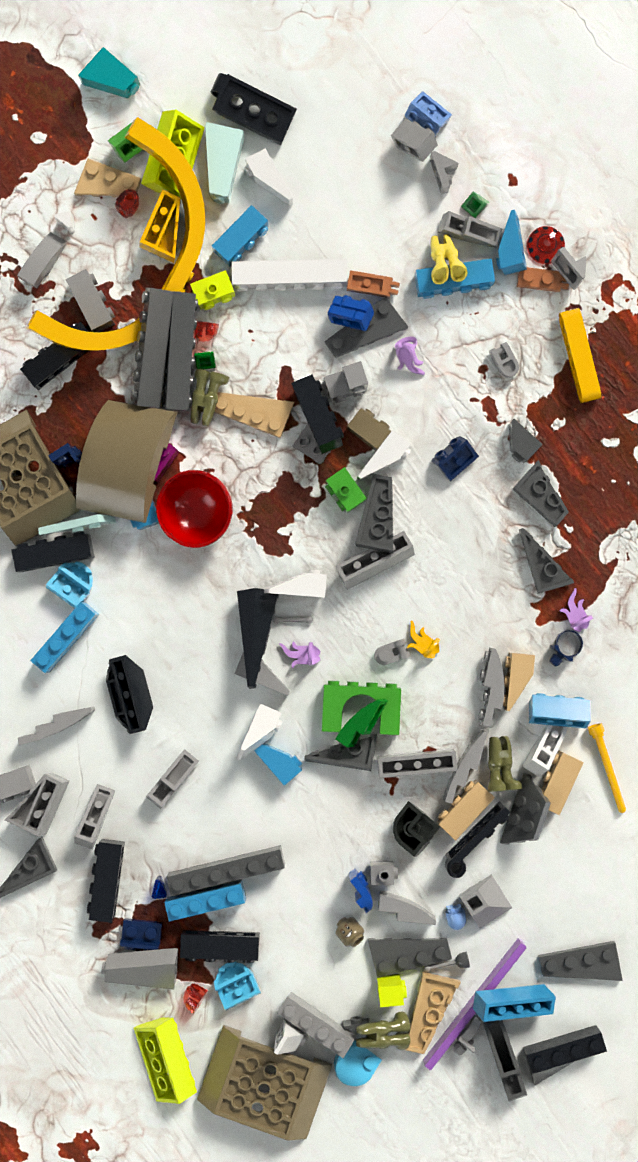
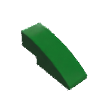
M378 699L359 710L344 725L335 740L347 748L354 747L361 734L367 735L371 733L388 700Z

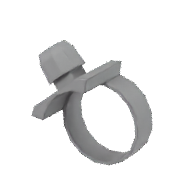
M474 1015L458 1035L453 1051L459 1056L467 1049L472 1053L475 1051L472 1038L481 1025V1020Z

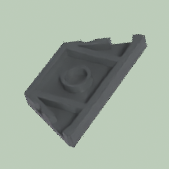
M524 773L522 776V789L517 791L500 840L501 844L509 845V843L537 841L540 837L551 802L543 795L540 787L534 784L530 774Z

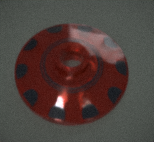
M542 226L535 229L527 241L529 255L533 260L541 264H551L550 261L557 251L565 247L562 234L550 226ZM548 240L550 242V246H546L544 244V241Z

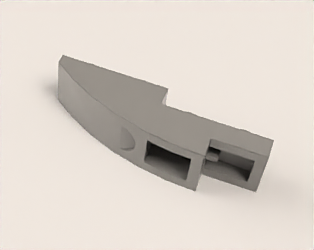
M489 647V651L485 652L483 662H486L485 670H481L479 681H482L481 685L487 686L488 690L484 691L483 701H485L484 709H480L478 720H481L480 724L488 727L491 726L494 708L502 710L505 689L503 668L499 655L495 648Z

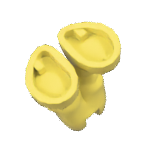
M448 234L443 235L444 244H439L437 236H432L430 242L431 257L436 263L431 272L433 283L443 284L447 281L449 269L445 259L449 261L452 280L455 282L463 281L468 274L467 268L459 261L458 251Z

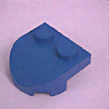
M353 869L349 872L350 882L357 890L355 892L356 903L368 913L373 907L371 891L367 882L368 879L362 871L358 872L356 869Z

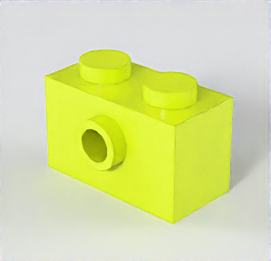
M226 270L190 284L193 293L196 294V299H198L200 310H209L215 307V304L219 302L227 303L233 299L232 297H235V292Z
M400 974L377 978L380 1007L404 1005L403 998H407L405 980H401Z

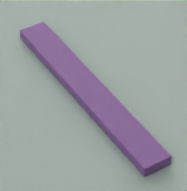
M518 938L477 991L491 990L497 987L526 950V945L522 940ZM475 994L423 1059L425 1067L429 1070L433 1069L476 1014L473 1010Z

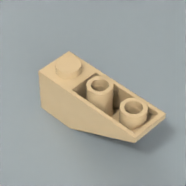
M509 652V656H506L505 668H508L507 676L504 675V687H506L503 701L504 710H511L533 676L535 655Z

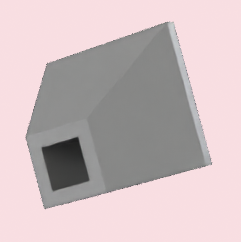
M492 874L459 894L479 928L512 909Z

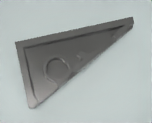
M524 528L519 529L537 594L573 584V579L533 539V536Z
M371 734V737L358 740L354 747L347 748L343 744H338L321 752L314 751L309 755H305L304 759L306 762L371 771L378 736L377 734Z
M43 837L37 839L35 844L0 886V898L57 871Z

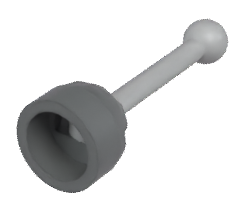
M467 951L459 953L454 961L431 966L427 965L423 967V970L428 973L432 969L455 964L460 968H469L470 963Z

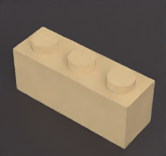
M561 751L555 755L550 771L545 773L543 777L544 784L541 789L543 795L551 802L549 811L560 815L584 763Z
M476 779L473 782L469 781L463 788L465 791L461 796L457 795L454 797L451 807L448 810L444 809L437 817L439 819L437 821L438 825L454 840L460 837L495 798Z

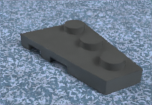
M538 460L512 489L550 524L556 527L569 511L559 494L555 492L549 477L545 475L541 468L542 465Z

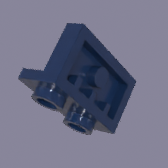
M459 436L452 439L445 449L438 451L431 461L438 466L447 480L452 481L474 462L479 455L467 439Z
M67 443L48 456L54 464L60 468H66L73 464L74 461L80 465L82 451L76 446L73 447Z
M124 918L122 938L119 946L124 947L126 950H135L136 948L143 949V951L158 950L161 944L163 922Z

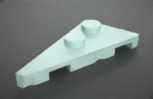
M97 514L39 527L38 531L39 535L72 530V533L84 531V528H100L101 525L116 523L113 516Z

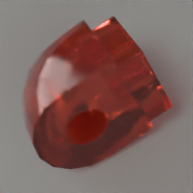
M133 189L124 190L116 199L115 207L124 218L132 217L139 207V196Z
M197 321L194 338L202 342L214 339L218 333L219 324Z
M192 983L184 992L183 1002L185 1007L194 1014L201 1005L208 990Z

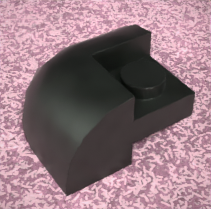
M409 801L393 822L395 840L414 857L418 856L430 843L429 841L440 828L426 813Z

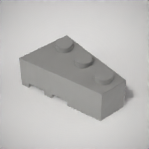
M54 773L44 774L29 791L24 800L16 806L17 808L7 816L5 821L36 836L47 834L69 784V780Z

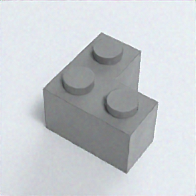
M361 361L344 366L342 371L324 377V383L331 402L339 403L345 401L346 397L351 395L354 397L365 394L364 391L368 387V381Z

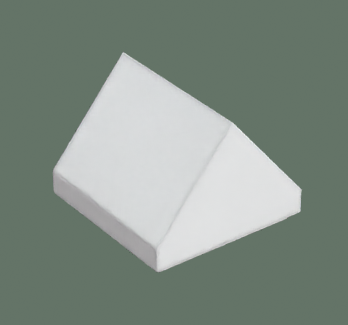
M71 211L54 215L59 225L72 234L75 232L74 216Z

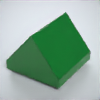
M214 351L194 354L197 369L216 368Z

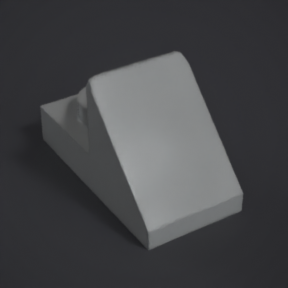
M433 151L430 155V162L440 193H448L450 185H452L449 172L457 170L459 163Z
M565 247L559 249L550 262L575 290L585 278L586 256L575 261Z

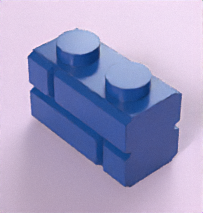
M344 295L343 297H334L327 315L333 324L367 331L374 315V310L369 301L365 299L360 301L354 300L350 296Z

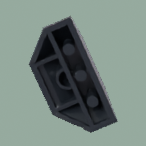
M127 655L109 659L106 683L115 717L127 729L129 734L145 731L153 710V704L144 670Z

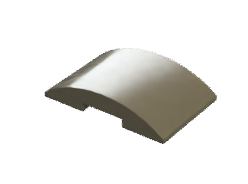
M108 400L95 418L83 448L77 477L76 508L146 523L156 486L153 484L162 451L168 447L177 412Z

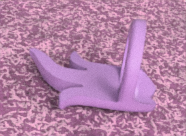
M412 336L400 339L395 344L396 354L400 362L397 369L401 370L405 364L409 371L425 375L424 371L414 366V364L417 366L423 364V361L417 359L415 353L417 339Z
M574 588L568 601L570 612L564 608L559 611L566 614L571 628L580 632L582 629L588 628L589 622L593 617L592 615H587L582 607L584 599L580 600L577 604L578 608L576 607L574 598L577 591Z
M293 641L292 646L298 651H290L285 645L279 643L288 657L298 659L292 663V668L297 664L312 666L320 661L319 655L321 651L313 645V642H309L308 646H297Z

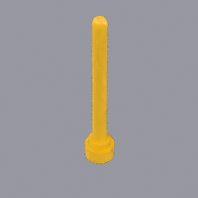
M603 724L591 725L587 728L590 736L596 740L618 811L625 813L626 807L602 737L605 731Z

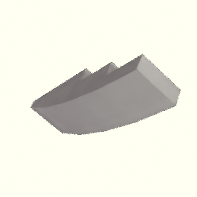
M88 707L54 714V722L35 726L36 733L18 737V743L23 745L61 732L81 721L92 713L95 708Z
M481 730L459 759L457 771H453L443 797L445 802L453 803L457 785L465 787L470 768L478 770L487 737L486 731Z

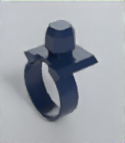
M570 630L562 631L555 639V645H551V648L557 652L556 654L553 653L549 660L555 667L559 666L563 662V658L566 661L573 662V656L581 652L583 640L577 632L570 631L579 637L580 648L578 652L570 656L564 655L560 651L559 645H557L560 635Z

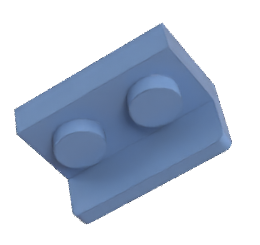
M423 91L410 103L405 113V117L410 121H416L421 127L431 129L435 137L452 116L451 113Z

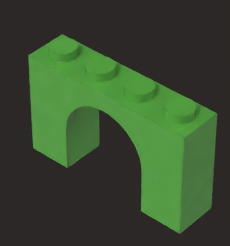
M328 681V684H324L322 731L340 732L344 704L351 697L363 694L372 697L375 701L378 699L388 700L380 715L379 733L399 735L401 688L397 687V684L386 683L385 687L378 686V683L366 682V686H360L359 682L347 681V685H339V681Z

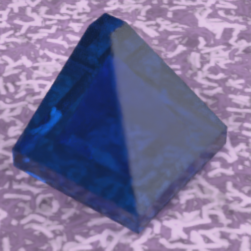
M160 875L155 880L152 899L167 897V891Z

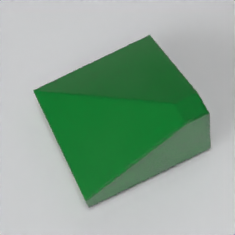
M472 191L461 207L472 217L477 218L490 202Z

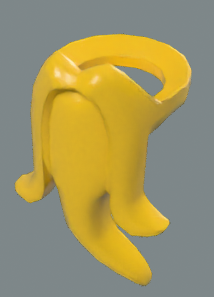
M411 620L410 634L416 644L410 643L407 648H415L425 658H435V654L439 652L438 642L440 639L436 638L433 640L425 634L424 627L420 630V635L422 636L420 637L416 634L414 622Z

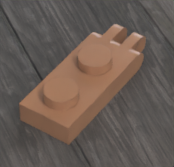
M527 267V270L518 272L517 287L560 292L561 289H569V284L562 283V281H567L559 271Z
M350 270L347 291L389 298L390 294L398 295L399 291L391 288H399L400 283L394 282L392 277Z

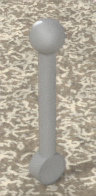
M275 616L273 618L275 624L280 622H306L310 624L313 621L311 616L306 618H280Z

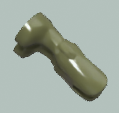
M195 369L194 377L197 383L192 395L190 420L191 423L197 424L200 420L201 412H203L202 425L209 426L218 403V389L221 385H227L230 377L213 371L210 373L207 370ZM209 381L208 392H207V394L205 395L206 385H207V382Z
M490 737L488 761L490 781L488 792L522 789L521 782L513 779L511 774L512 749L509 737Z
M401 1011L395 1014L394 1021L392 1022L380 1020L357 1026L356 1032L366 1035V1037L357 1039L356 1046L379 1049L396 1046L400 1050L407 1049L411 1040L409 1034L406 1033L411 1029L407 1014ZM390 1032H397L395 1035H387Z

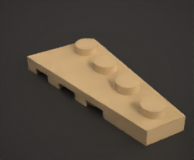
M218 392V403L214 413L281 438L294 402Z
M422 972L410 1022L411 1029L408 1032L411 1040L409 1047L405 1050L425 1054L439 1022L444 1017L448 1004L450 1005L453 995L461 983L460 980Z

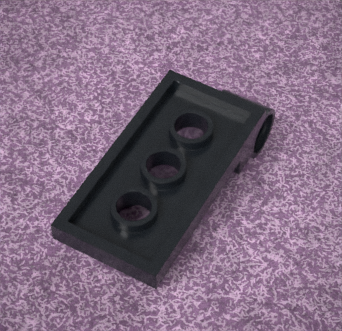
M219 73L210 91L217 98L212 108L213 111L279 145L282 144L297 108L229 74ZM239 97L243 103L236 106L232 103V99ZM255 105L260 109V112L252 114L249 108ZM267 115H275L277 121L270 123L267 120Z
M500 801L445 854L447 858L445 868L451 877H462L466 872V864L463 859L485 837H491L495 832L494 828L499 823L502 825L508 820L510 811ZM460 863L458 870H451L452 864Z

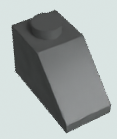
M516 419L509 423L510 451L513 453L512 457L519 463L521 461L525 463L543 444Z

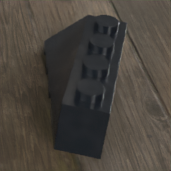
M597 1025L523 1047L534 1086L575 1061L607 1052L602 1033Z

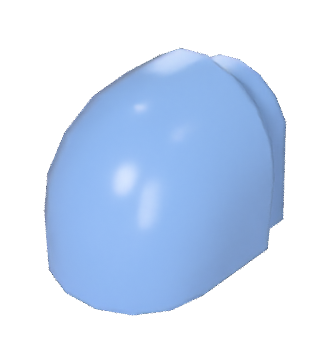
M461 904L446 906L447 911H445L448 925L454 930L462 929L466 924L464 908L461 907Z

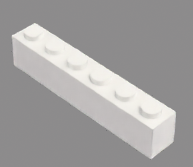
M347 259L232 262V286L238 292H247L248 289H256V291L262 292L273 288L276 291H285L286 288H294L297 291L305 290V288L323 290L324 287L340 290L343 287H347Z

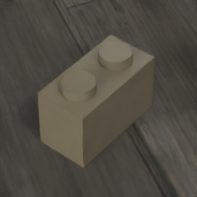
M360 408L347 425V430L377 451L391 433V430H389L390 426L382 420L380 422L376 420L374 413L370 410Z

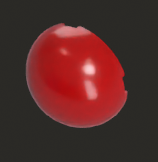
M187 470L174 475L164 484L157 498L156 514L162 530L169 538L185 547L200 548L216 542L224 535L231 523L233 504L228 489L217 477L205 471Z

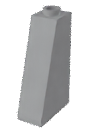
M170 948L108 954L107 961L102 964L101 973L104 974L105 982L174 990L177 977L178 949Z

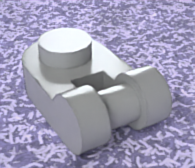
M505 342L500 345L501 347L489 350V354L502 376L511 378L517 374L519 364L510 346ZM505 354L507 358L501 360L500 355Z
M400 639L377 648L374 654L376 662L381 665H388L411 657L409 651L405 648V639ZM397 647L399 654L394 656L392 649Z

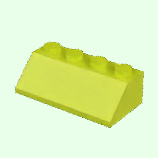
M176 109L162 111L157 130L176 145L193 169L205 127ZM149 155L141 184L157 193H161L162 189L181 199L170 174L152 155Z
M162 1017L133 1027L156 1101L180 1104L197 1093L195 1080L191 1075L189 1061L185 1056L183 1043L180 1040L174 1018Z

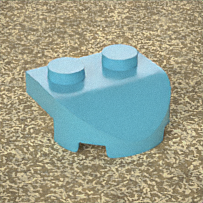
M81 562L63 563L48 581L46 588L76 608L91 592L93 585L92 572Z
M233 962L224 964L218 970L216 980H214L215 991H218L225 1010H229L261 994L255 976L247 966Z
M354 1040L344 1058L336 1054L334 1058L335 1075L345 1085L360 1086L371 1079L382 1060L368 1049L357 1047L356 1040Z

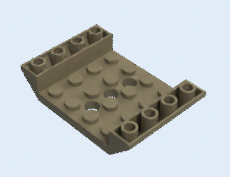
M28 410L0 424V480L5 482V488L0 491V527L15 546L38 535L39 527L57 524L81 511L76 508L74 492L70 491L58 467L49 458L48 455L50 453L35 428L37 426ZM34 461L38 462L39 469L36 472H31L30 464ZM20 471L22 473L20 481L13 480L14 472Z
M223 1025L197 1100L215 1115L288 1141L307 1139L332 1068V1063L315 1057L313 1062L288 1053L277 1055L274 1053V1048L241 1037L240 1030ZM268 1065H273L276 1068V1072L268 1074L265 1068ZM261 1084H267L270 1089L268 1092L263 1093L258 1087ZM254 1103H260L262 1104L263 1109L261 1111H255L253 1110L252 1105Z

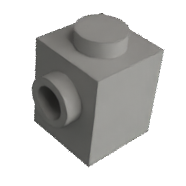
M393 861L370 862L371 885H394V879H398V868L394 867Z

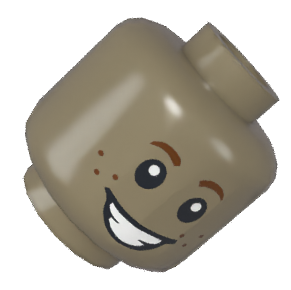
M344 917L338 921L335 934L346 947H355L364 939V929L354 917L347 919Z

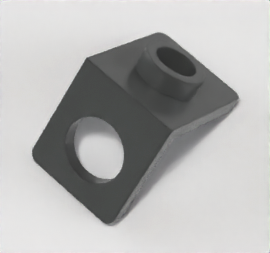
M355 1016L351 1017L350 1020H343V1029H354L357 1026L369 1023V1018Z

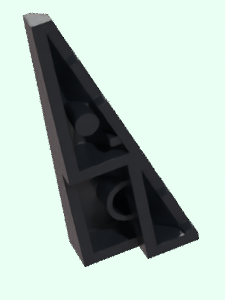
M260 588L237 591L247 687L249 689L256 688L258 672L261 670L262 656L265 654L271 630L272 617L275 614L276 601L279 598V594L264 593V589Z

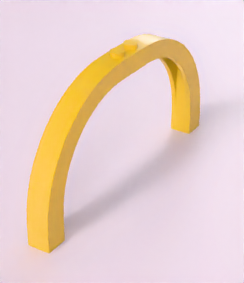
M137 117L133 120L125 138L152 155L167 170L179 191L185 214V234L182 248L161 290L185 292L183 288L186 282L189 283L194 275L192 270L200 255L205 233V209L201 189L190 164L176 145L156 128ZM36 310L26 329L44 339L67 348L95 351L118 348L135 342L138 332L141 331L142 323H140L138 318L131 324L114 331L86 332L68 327Z

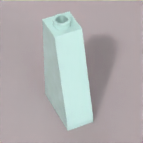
M206 122L210 198L219 204L229 203L244 142V131Z

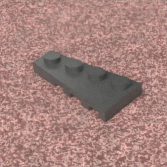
M384 297L372 306L374 315L367 331L345 326L328 338L325 344L335 358L362 346L372 344L379 339L406 330L408 326L389 300Z
M373 474L355 542L357 547L394 554L392 477Z
M368 938L377 978L452 959L447 938Z
M614 941L538 955L543 976L623 981L616 943Z

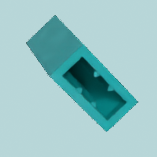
M104 47L78 74L84 86L127 99L131 94L134 95L140 86L138 77Z

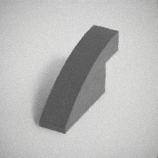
M503 1020L483 1022L508 1101L527 1096Z

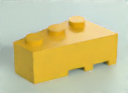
M162 189L139 242L140 248L172 263L175 262L180 197Z

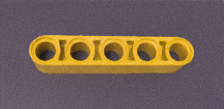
M577 308L560 312L559 323L578 398L581 403L600 399L601 390L581 311Z

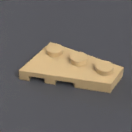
M87 158L74 194L75 196L92 195L93 197L135 198L142 180L137 176Z

